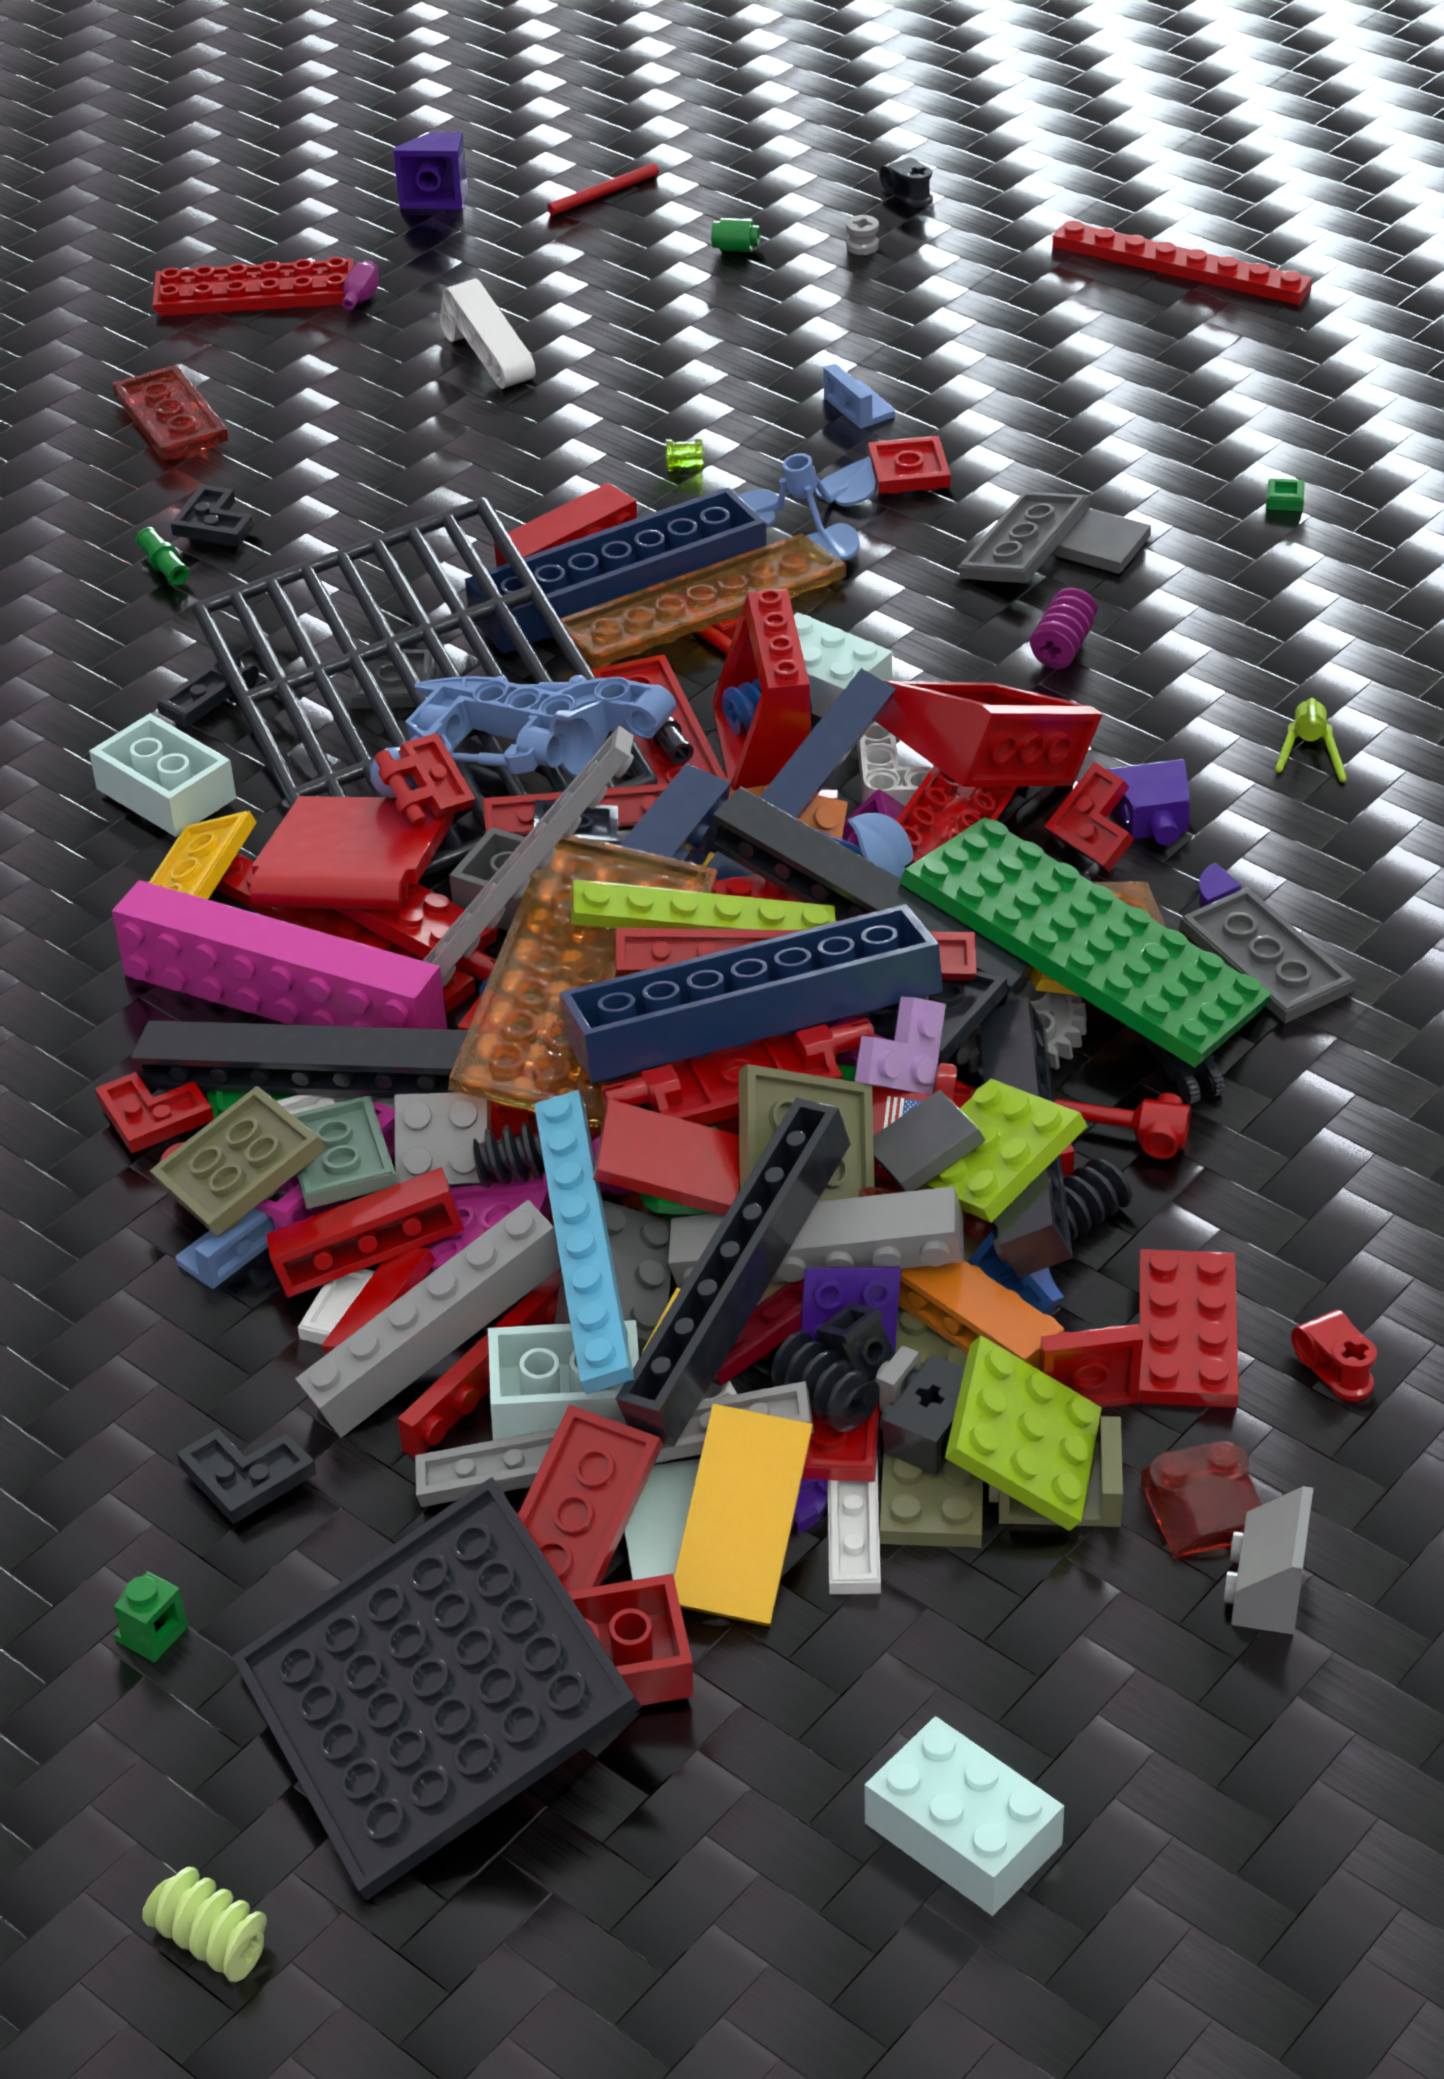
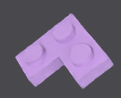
M901 996L895 1040L861 1036L855 1082L933 1095L946 1004Z

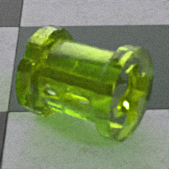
M696 438L695 442L673 443L672 439H666L667 471H673L677 467H696L697 470H703L702 438Z

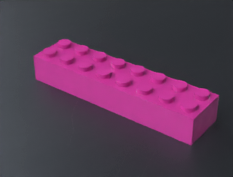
M141 880L132 887L112 910L125 976L290 1025L447 1029L441 971L438 965Z

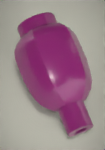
M369 260L358 262L349 271L342 287L343 294L345 295L342 306L345 309L353 310L356 304L366 302L377 290L380 278L378 266L374 262Z

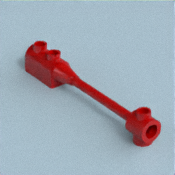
M955 1080V1082L967 1086L966 1083ZM967 1086L971 1088V1096H973L974 1092L979 1088L974 1086ZM1164 1093L1159 1095L1157 1100L1145 1098L1135 1110L1054 1099L1056 1104L1080 1112L1085 1122L1132 1128L1138 1143L1142 1145L1145 1153L1153 1158L1168 1159L1174 1156L1178 1149L1185 1150L1190 1125L1191 1105L1183 1104L1182 1099L1175 1094Z

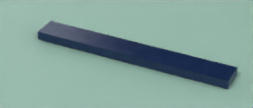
M861 668L760 798L799 820L893 698L896 688ZM717 851L687 891L708 893L709 885L712 881L756 874Z

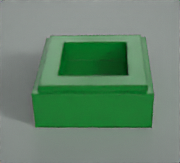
M1268 478L1266 509L1303 511L1305 480Z

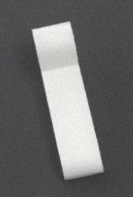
M475 278L443 289L440 321L443 332L450 342L465 338L501 389L535 377L536 369L532 356L478 279Z
M875 721L857 743L863 803L875 791L881 789L906 806L932 768L928 766L899 767L896 737Z

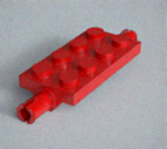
M417 883L409 884L408 900L402 901V910H334L424 959L465 909L451 902L446 896L436 894ZM495 926L492 930L486 927L479 935L480 942L475 951L467 959L461 956L455 963L456 969L470 974L482 982L486 981L500 964L499 961L483 953L487 946L496 942L498 927Z
M866 1017L830 1028L826 1024L815 1027L813 1025L798 1029L790 1035H775L755 1040L748 1046H732L713 1051L702 1058H687L667 1063L661 1067L649 1070L644 1069L636 1072V1078L610 1085H601L602 1102L605 1108L609 1099L636 1107L647 1104L654 1112L704 1126L739 1117V1069L745 1065L750 1064L843 1080V1075L835 1062L837 1054L859 1049L861 1036L874 1037L873 1028L868 1023Z

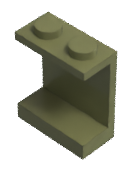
M1101 1416L1099 1443H1095L1082 1521L1077 1526L1121 1527L1123 1502L1121 1417ZM989 1484V1503H999V1524L1058 1525Z

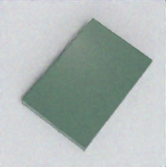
M370 1096L292 1114L318 1135L327 1148L314 1159L309 1167L297 1173L307 1209L377 1192L398 1184Z

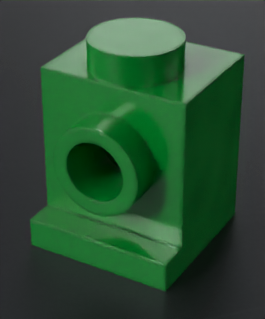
M148 1571L143 1576L132 1579L119 1597L118 1602L114 1605L119 1627L114 1633L115 1641L154 1663L188 1628L180 1589ZM156 1621L163 1624L157 1632L154 1626Z

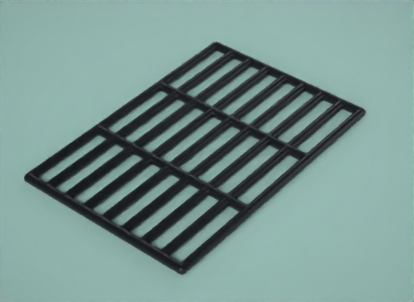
M485 498L472 500L195 602L192 606V611L290 809L299 796L315 797L327 792L329 797H347L342 786L362 778L366 779L374 797H386L377 792L370 781V766L374 757L368 751L330 679L332 675L352 669L392 746L401 747V744L408 740L366 663L388 655L416 708H418L428 696L416 693L414 685L420 681L402 649L424 641L444 678L462 677L439 638V635L460 628L487 676H505L474 623L496 615L536 684L540 682H554L511 611L514 607L532 601L575 674L584 676L586 680L597 679L492 506ZM479 514L523 588L505 595L500 593L460 526L459 521ZM443 527L445 528L487 599L486 602L466 609L425 539L424 534ZM408 540L410 541L450 610L451 615L430 622L391 554L389 547ZM372 553L375 554L416 628L394 636L353 560ZM339 566L380 640L379 642L358 649L318 573ZM302 579L304 580L344 655L321 662L283 590V586ZM268 592L307 667L306 669L285 676L247 599ZM231 605L271 681L250 690L211 615L212 612ZM315 682L354 756L356 764L334 771L293 690ZM276 696L279 697L319 775V778L298 786L256 705ZM472 729L463 739L465 740L477 735L486 753H505L496 736L485 731ZM634 739L631 747V754L634 756L631 766L638 777L615 785L611 778L605 785L607 788L658 783L656 774ZM457 747L453 750L454 753H459ZM457 761L456 765L476 798L471 808L485 831L484 796L466 763ZM539 765L554 792H564L569 784L560 768ZM494 766L511 796L529 795L517 774H511L508 771V767ZM452 823L443 838L448 850L435 854L432 857L421 878L460 863L482 837L463 843Z

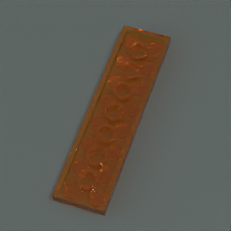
M800 533L561 618V621L585 660L596 668L607 666L624 657L640 654L646 649L663 643L673 642L676 638L693 632L703 631L709 626L726 620L736 619L741 615L747 593L761 592L765 589H788L789 598H792L813 588L826 586L830 582L846 577V563Z

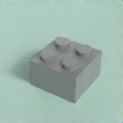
M487 1092L394 1095L395 1174L397 1183L442 1167L450 1188L481 1185L475 1167L473 1140L476 1138L478 1143L483 1142L485 1129L491 1128L492 1130L491 1100Z

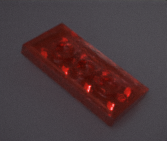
M177 364L112 383L114 396L162 460L176 459L186 453L199 449H210L219 443L229 441L227 428Z

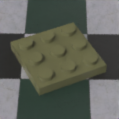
M750 1064L739 1069L740 1190L797 1097L838 1107L851 1143L817 1202L875 1195L872 1085Z
M256 1086L153 1167L150 1172L169 1194L218 1237L227 1229L237 1225L241 1218L260 1202L273 1196L278 1188L296 1173L309 1167L314 1159L327 1148L318 1135L261 1088Z

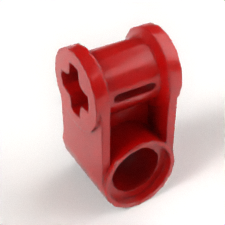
M1333 1310L1292 1329L1291 1342L1297 1357L1305 1366L1312 1369L1331 1389L1334 1395L1347 1401H1360L1371 1395L1374 1389V1378L1370 1373V1369L1377 1360V1348L1373 1342L1368 1340L1351 1323L1343 1312Z

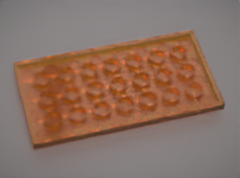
M572 835L568 840L562 837L554 846L556 848L555 853L543 870L536 867L530 876L529 885L524 891L450 1074L448 1090L535 1111V1103L579 1090L585 1103L588 1125L602 1128L605 1107L601 1097V1085H610L636 1078V1072L622 1075L617 1080L610 1082L598 1081L591 1083L566 1041L559 992L617 978L615 977L616 929L571 924L570 891L573 879L713 893L718 869Z

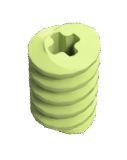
M186 1867L176 1876L163 1880L150 1894L143 1907L142 1919L145 1924L155 1927L162 1936L173 1939L180 1948L190 1950L196 1959L207 1961L211 1969L224 1973L229 1981L238 1982L246 1978L255 1967L264 1948L263 1933L266 1929V1915L260 1911H255L249 1915L250 1907L244 1900H238L232 1904L233 1895L229 1890L220 1889L216 1892V1884L211 1878H203L199 1881V1872L194 1867Z

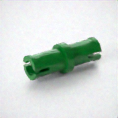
M152 527L143 528L138 532L136 544L147 554L150 565L157 571H161L173 586L184 584L189 579L190 570L178 558L175 547L169 542H164Z

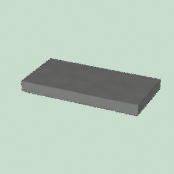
M1022 492L958 566L960 578L1027 583L1090 508L1088 496Z
M1248 887L1180 917L1179 929L1203 951L1218 955L1222 958L1224 964L1237 972L1254 977L1260 982L1262 987L1270 992L1271 996L1266 1007L1285 1024L1354 992L1355 979Z

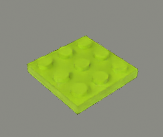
M990 1079L986 1084L979 1087L973 1096L960 1108L979 1128L986 1141L917 1190L955 1186L961 1210L992 1223L1087 1127V1124L1080 1112Z
M980 1335L969 1346L945 1458L1070 1531L1082 1521L1102 1407Z

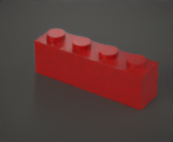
M606 483L508 532L521 556L525 558L637 519L636 499L612 484ZM494 540L496 567L508 564Z
M440 1167L266 1235L270 1260L285 1294L289 1298L404 1254L415 1248L464 1231V1226L455 1197L444 1170Z

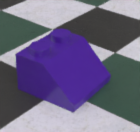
M430 132L394 147L400 209H463L468 192L463 132Z

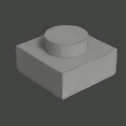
M902 1345L890 1362L885 1361L879 1368L875 1381L879 1384L880 1388L879 1404L881 1412L884 1411L890 1402H897L904 1392L910 1374L915 1369L921 1370L918 1351Z

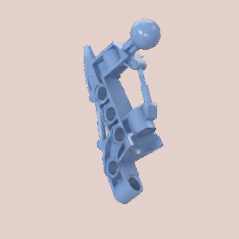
M576 675L571 677L569 682H540L539 684L524 685L510 683L505 676L450 677L418 682L414 685L416 693L428 697L405 723L411 740L438 733L455 764H457V761L478 762L479 765L508 767V771L511 774L534 771L538 765L551 768L560 765L571 777L576 778L604 744L609 731L614 732L618 726H621L633 735L651 738L675 712L676 701L673 695L662 686L634 682L622 677L586 680L584 676ZM472 729L516 740V744H511L504 754L453 752ZM400 747L385 749L390 752L394 760L401 759L398 753ZM374 759L370 766V781L377 792L388 798H396L390 785H385L378 774L380 768ZM412 775L404 777L410 789L415 790L417 784Z

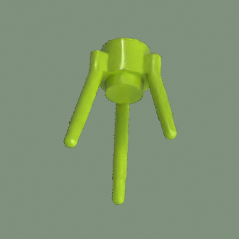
M1310 698L1308 701L1299 704L1295 710V722L1288 725V734L1280 752L1275 771L1277 773L1283 771L1296 737L1300 736L1306 741H1315L1322 737L1325 740L1339 781L1345 782L1347 777L1332 735V726L1327 724V711L1324 705L1317 702L1316 699Z

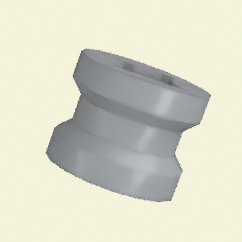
M858 215L849 218L846 221V231L850 234L846 241L847 250L857 255H867L876 252L879 248V239L875 234L879 231V221L868 215Z

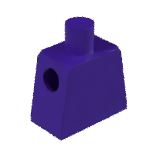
M1184 759L1108 769L1129 785V789L1113 808L1112 812L1123 828L1134 839L1155 837L1157 843L1169 845L1178 839L1180 833L1188 830L1190 794Z

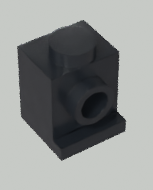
M850 1303L816 1329L819 1339L826 1347V1350H833L838 1354L840 1360L849 1361L853 1365L854 1370L863 1371L868 1377V1382L875 1380L881 1365L885 1361L890 1362L895 1355L880 1322L883 1315L878 1308Z

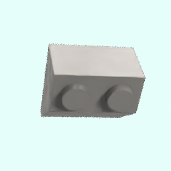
M1302 1486L1248 1511L1244 1533L1234 1531L1230 1562L1239 1563L1238 1572H1227L1224 1602L1233 1604L1231 1625L1294 1635L1313 1488Z

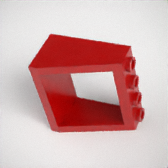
M765 589L761 592L747 593L712 700L713 716L726 778H729V782H731L733 791L738 790L740 787L746 789L771 784L811 732L810 682L788 589ZM759 678L762 693L749 731L747 733L744 727L740 725V732L738 735H735L727 723L722 707L724 690L729 687L738 688L744 682L752 684L753 680Z
M884 681L896 689L893 698L875 722L962 787L1074 786L1103 714L1092 706L997 683Z

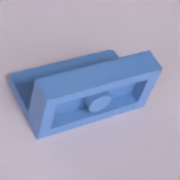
M836 363L823 367L824 398L860 429L895 417V409L861 380L852 378Z
M253 1208L241 1218L237 1225L227 1229L218 1237L211 1231H208L176 1255L177 1265L214 1289L268 1247L266 1234L275 1231L273 1218Z

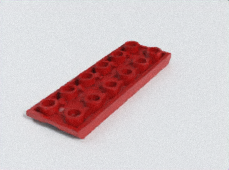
M333 257L321 261L300 259L291 263L268 261L260 265L236 263L228 267L213 268L204 265L196 269L179 270L178 268H167L163 271H156L153 310L161 316L341 305L345 297L342 287L346 276L354 266L353 258Z
M933 766L895 820L903 827L911 842L913 859L910 864L920 860L984 817L996 821L1018 786L962 787L937 767Z

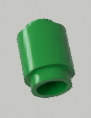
M721 218L720 221H713L711 229L712 248H719L721 252L752 253L754 246H759L760 227L754 225L753 219Z

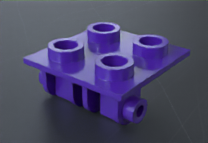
M901 1267L804 1268L801 1329L798 1331H806L810 1334L812 1340L820 1341L816 1329L848 1304L854 1303L878 1308L883 1315L880 1322L895 1352Z

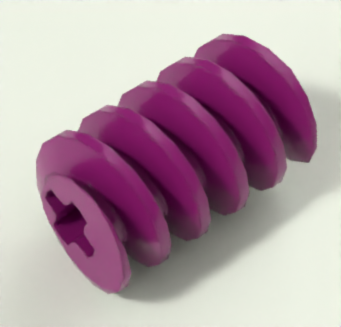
M1072 587L1062 589L1055 594L1030 637L1032 653L1039 662L1054 669H1063L1072 663L1094 624V616L1098 610L1095 600L1085 591Z

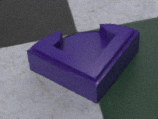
M1214 863L1206 868L1200 876V903L1203 907L1240 891L1242 885L1217 863Z
M802 1479L792 1523L798 1534L813 1527L824 1515L828 1505V1480Z

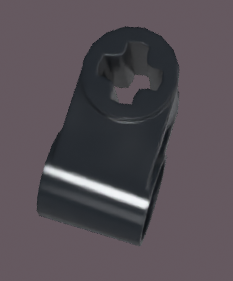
M907 156L880 168V182L887 193L896 196L910 207H926L933 203L934 197L930 191L929 181L932 177L931 167L917 161L913 156Z

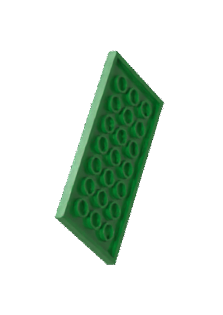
M986 817L907 867L899 882L1194 1068L1264 1009L1271 996L1270 992L1262 987L1260 982L1254 977L1237 972L1224 964V961L1218 955L1203 951L1188 942L1182 933L1173 929H1167L1151 919V916L1143 909L1131 907L1115 897L1114 893L1107 887L1095 885L1079 875V872L1071 865L1059 863L1043 853L1042 848L1035 843L1020 839L1010 833L1004 824L995 820H989Z

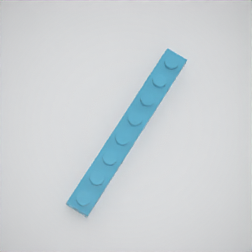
M579 1090L535 1103L534 1106L579 1379L587 1395L634 1380L599 1181L593 1180L595 1158L585 1103Z

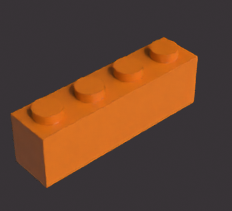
M965 1260L960 1263L944 1264L937 1267L922 1266L901 1269L898 1306L967 1354L970 1344L982 1335L1039 1370L1041 1336L1064 1332V1327L1059 1325L1052 1316L1043 1314L1022 1300L1015 1291L1006 1289L988 1277L982 1269L969 1264Z

